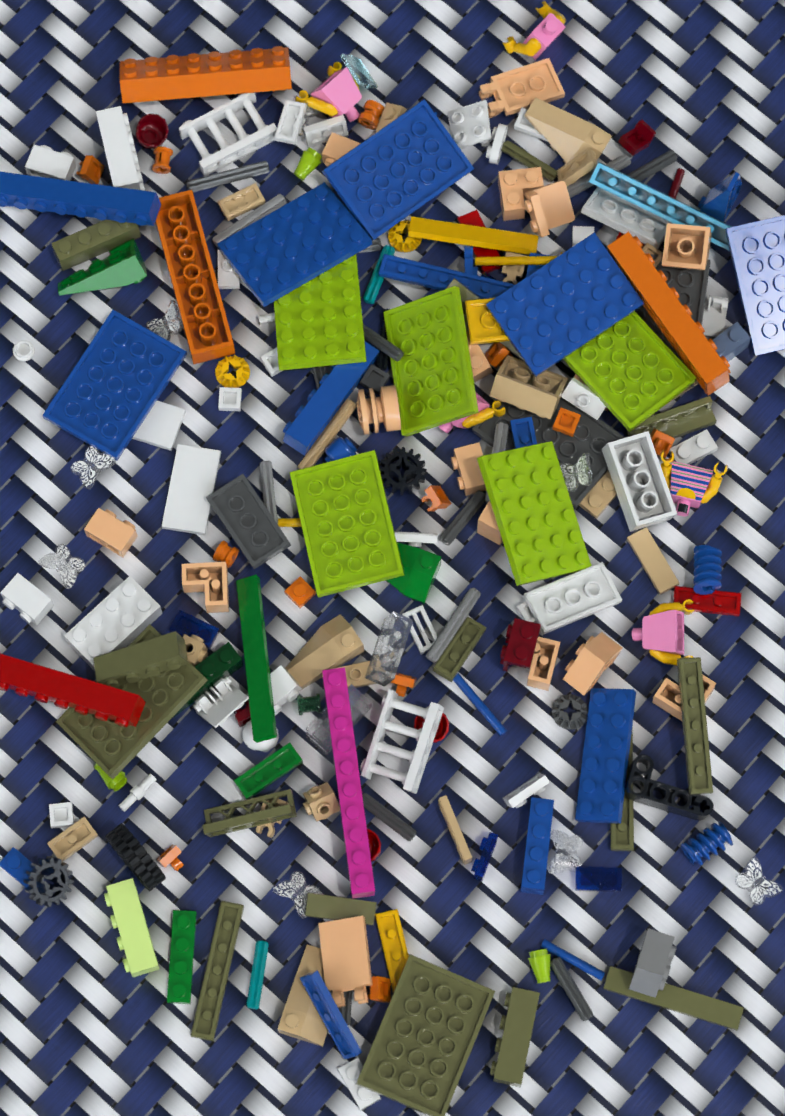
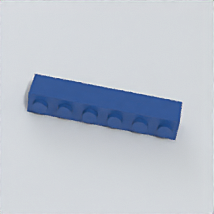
M365 342L367 362L332 365L331 368L333 370L331 373H325L319 384L321 386L319 389H313L307 400L309 402L306 406L301 405L295 414L297 418L294 422L289 421L285 426L283 442L305 456L343 403L360 383L371 364L375 363L379 350Z

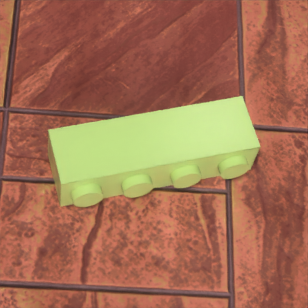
M133 878L106 886L108 893H105L104 897L107 907L112 906L114 915H111L110 918L113 928H118L120 936L116 937L120 951L124 950L126 958L123 959L126 973L131 972L133 977L159 970L160 968Z

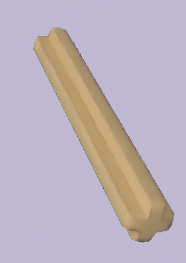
M347 399L298 465L299 470L316 464L324 453L325 448L332 442L357 408L355 402Z

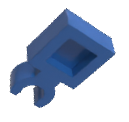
M464 246L465 273L478 276V266H473V246Z

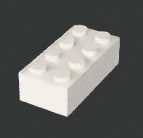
M121 106L96 111L113 187L145 191L127 113H122Z
M649 431L609 442L601 449L630 532L671 520L677 515Z
M129 576L67 632L64 637L68 645L95 671L94 657L127 647L149 624L151 625L163 613L160 605Z

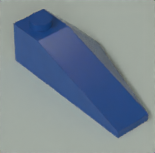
M735 172L712 188L707 197L702 196L698 204L700 211L725 222L741 190L740 174Z

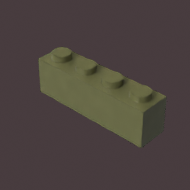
M105 219L55 241L51 245L62 271H65L108 252L133 238L135 240L141 237L139 226L136 223H119Z
M176 631L93 658L96 682L118 688L126 683H136L142 678L157 676L161 672L176 670L182 665L188 664L185 639Z
M512 987V992L506 993L504 1006L508 1007L507 1016L502 1015L499 1029L504 1031L502 1039L497 1038L495 1052H499L497 1061H492L490 1075H494L493 1082L521 1087L540 995L539 992Z

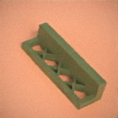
M711 396L651 416L629 432L627 430V435L630 437L649 431L651 436L655 428L667 435L678 438L714 425L717 420L711 409L713 402Z
M284 790L204 810L206 824L202 826L205 835L214 837L297 817L292 790ZM287 796V805L274 806L279 798ZM264 802L269 805L266 810L253 812L257 803ZM242 807L247 810L245 815L231 817L236 808ZM220 812L225 815L223 820L212 823L211 814Z

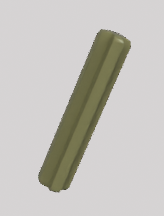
M509 140L503 143L502 152L528 168L541 167L544 178L551 182L555 180L558 173L557 170Z

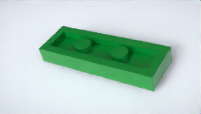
M288 743L235 779L234 783L247 800L303 763V760L291 743Z

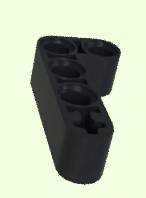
M639 755L631 763L625 785V796L628 799L698 821L704 820L712 813L713 802L710 798L700 794L689 795L687 790L652 780L651 775L654 763L648 755ZM637 763H643L646 766V771H640L637 768ZM631 784L639 785L641 792H634L631 789ZM654 790L662 794L661 800L653 796ZM675 797L682 798L684 806H678L675 803ZM699 804L702 805L703 812H700Z

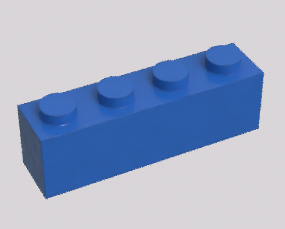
M531 797L521 892L544 894L554 800Z

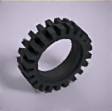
M120 823L105 836L118 856L148 891L153 890L166 879L156 862L124 824Z

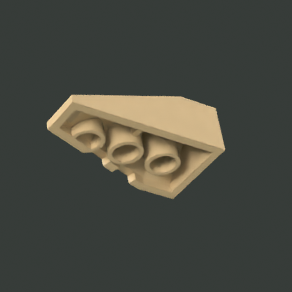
M340 614L323 624L287 665L286 669L301 688L304 689L322 678V670L338 668L363 653L364 644L352 626Z
M307 944L282 1013L278 1032L323 1047L328 1030L300 980L305 974L318 970L324 981L321 948Z

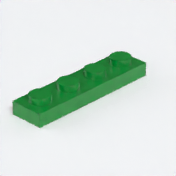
M173 910L167 1003L191 1004L196 911Z

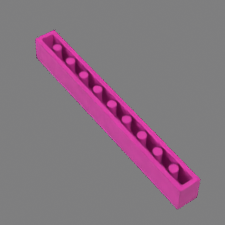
M345 667L322 670L352 899L375 896Z

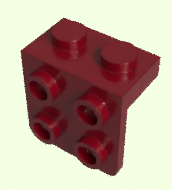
M515 618L513 625H508L505 642L508 643V646L503 645L500 656V664H503V671L508 672L510 664L530 669L541 624Z

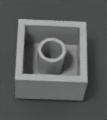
M648 928L631 980L630 990L656 998L658 990L663 991L676 951V947L672 946L674 936Z

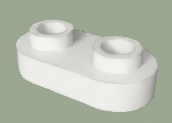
M499 123L498 127L493 128L491 136L494 140L493 145L488 146L486 153L489 163L499 164L508 125Z

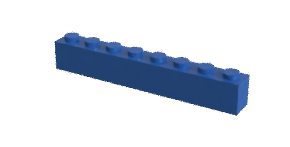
M0 172L1 207L10 206L19 209L37 210L39 212H55L60 215H76L81 218L91 217L99 220H113L119 223H136L140 226H154L161 207L156 192Z

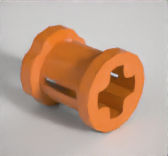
M162 146L154 148L155 162L152 165V171L159 174L170 173L171 167L169 163L173 150Z

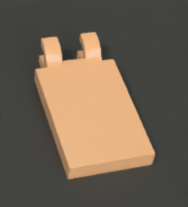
M549 58L491 76V83L480 85L481 91L478 92L481 101L492 95L496 100L488 103L489 118L497 116L502 111H504L506 116L520 112L521 108L528 109L535 97L548 103L565 96L563 87Z
M357 916L318 923L324 981L329 992H332V998L337 1007H346L344 992L354 990L355 1001H358L359 1004L368 1003L366 986H371L373 983L365 917Z

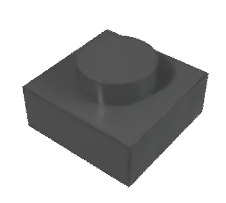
M371 364L361 379L360 385L367 389L373 388L374 393L379 395L380 388L386 385L390 375Z

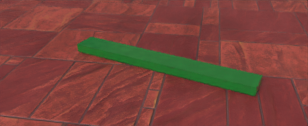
M256 574L236 580L253 740L259 743L276 738L277 729L260 578Z

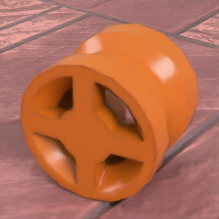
M222 541L213 555V560L216 562H226L227 568H230L238 556L239 549L230 547L226 541Z

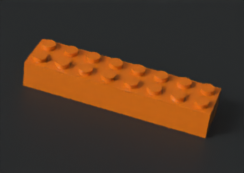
M276 46L272 49L254 48L250 51L232 50L226 53L214 51L202 55L191 53L187 56L169 55L165 58L126 59L120 61L122 103L292 89L289 50L288 47Z
M188 190L160 197L161 207L155 222L193 365L235 354L234 343L193 191Z
M627 232L607 246L608 252L643 300V307L686 367L695 375L697 382L707 396L730 382V364L724 356L720 357L717 354V346L711 338L707 340L704 336L705 330L698 321H693L691 317L692 312L686 304L682 305L680 303V296L674 287L669 288L666 283L667 278L662 270H656L654 267L655 261L649 253L645 254L641 248L643 245L638 237H632L630 232Z

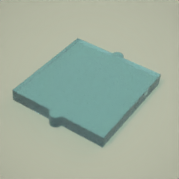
M351 54L340 55V58L358 85L364 86L367 89H376L378 87L360 58L354 57Z

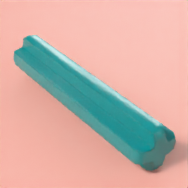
M385 245L363 296L365 303L374 304L385 278L378 274L384 254L394 255L395 248Z
M262 940L257 941L255 946L247 999V1008L258 1009L260 1005L269 946L268 942Z

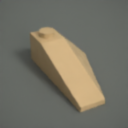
M536 97L524 115L539 134L548 140L551 144L550 147L559 153L564 159L563 162L565 164L588 148L595 152L596 160H598L612 137L596 125Z

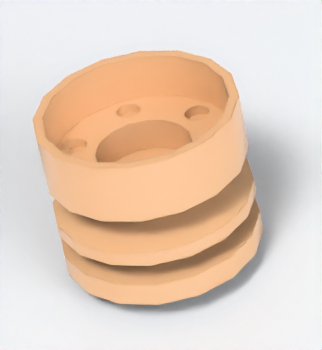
M395 385L382 386L380 388V397H375L373 388H369L370 398L366 399L364 389L358 390L357 413L364 435L370 434L369 424H373L375 433L379 432V423H384L387 432L401 430Z

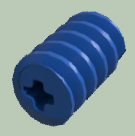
M709 545L695 546L693 589L697 594L708 595L722 587L720 581L722 579L720 574L722 571L720 566L722 563L720 558L722 552Z
M718 821V824H711V830L705 828L703 834L697 833L696 840L690 838L688 844L682 843L681 848L692 865L697 862L702 866V857L710 861V852L717 856V847L725 851L724 843L727 842L732 846L733 842L726 827L722 822Z

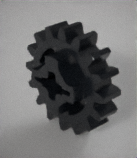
M402 447L401 452L394 448L393 455L386 453L387 460L381 459L383 467H380V472L383 474L382 480L383 482L386 481L385 488L392 487L393 494L400 490L401 495H404L405 490L412 494L413 487L419 490V482H425V477L422 475H427V469L423 468L425 460L419 461L421 454L419 453L414 456L413 449L405 452V447ZM404 464L405 474L404 477L401 478L400 471L402 469V465Z
M46 856V860L38 858V865L30 864L33 870L25 872L29 875V879L23 882L29 884L25 892L31 893L29 896L30 900L36 901L38 905L42 906L44 904L47 907H51L52 903L59 905L60 898L67 899L65 892L72 891L68 885L74 883V880L69 879L73 872L66 870L68 867L67 863L62 862L59 858L55 857L53 859V857ZM44 879H50L54 884H48Z

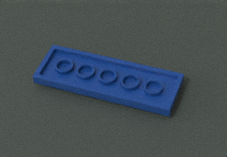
M591 688L575 820L578 822L621 824L636 691L634 689Z

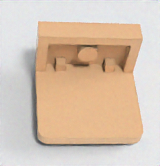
M560 180L524 193L526 199L524 200V205L527 212L530 213L531 229L533 233L540 237L550 235L549 229L575 220L571 200L564 181Z

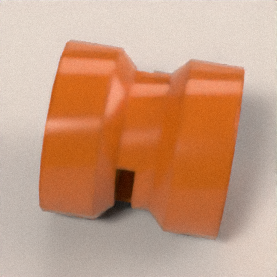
M367 100L364 105V112L358 117V122L368 129H376L384 106L376 101Z

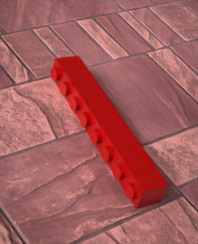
M0 654V690H15V693L22 697L31 695L42 703L51 701L62 709L71 707L82 715L91 713L94 714L95 718L102 721L111 719L122 727L127 728L128 725L137 726L146 703L140 695Z

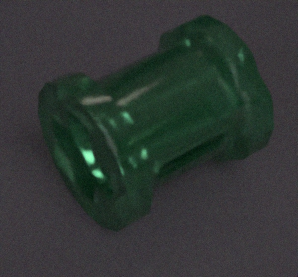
M320 693L309 697L297 696L299 716L307 712L321 713Z

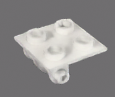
M487 100L448 112L451 137L460 149L477 143H481L483 147L490 145L492 137Z
M706 295L702 327L705 330L704 336L717 337L724 332L728 298Z
M227 676L224 679L221 677L214 684L217 691L212 686L210 687L214 694L213 697L209 692L205 691L206 696L204 694L194 701L195 704L193 705L196 713L215 728L223 724L234 711L240 709L249 699L246 694L232 685L231 680Z

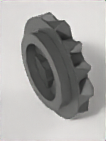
M573 694L562 695L554 702L552 716L558 726L568 730L577 729L585 723L588 716V708L580 696ZM569 703H571L573 710L578 711L572 714L571 720H569L568 713L563 711L568 709Z

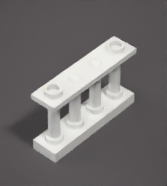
M255 92L239 94L237 98L194 120H188L179 127L181 139L190 137L200 153L202 160L199 161V165L204 176H208L275 141L274 136L277 127L274 123L265 125L253 105L256 102ZM246 108L258 128V131L251 135L246 134L234 114ZM226 117L239 137V141L232 145L227 143L216 125V122ZM207 127L221 148L220 151L214 154H209L197 133Z
M389 689L388 694H385L382 699L381 706L383 709L367 758H364L361 763V776L371 780L372 774L375 773L398 780L404 785V790L417 794L444 707L433 702L426 708L397 700L398 693ZM393 709L422 716L425 720L423 728L418 730L391 722L390 718ZM390 730L416 738V741H418L416 750L409 751L383 743L386 731ZM379 752L409 760V763H411L409 771L403 773L377 765L376 761Z

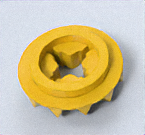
M409 219L400 221L388 232L390 245L399 252H411L418 248L422 241V238L407 236L405 242H403L402 235L399 234H403L405 229L409 232Z
M236 355L225 356L224 359L218 361L215 369L216 379L224 387L239 388L249 379V364H247L244 358L237 357ZM229 365L234 369L238 368L236 370V378L231 373L227 374L229 372Z

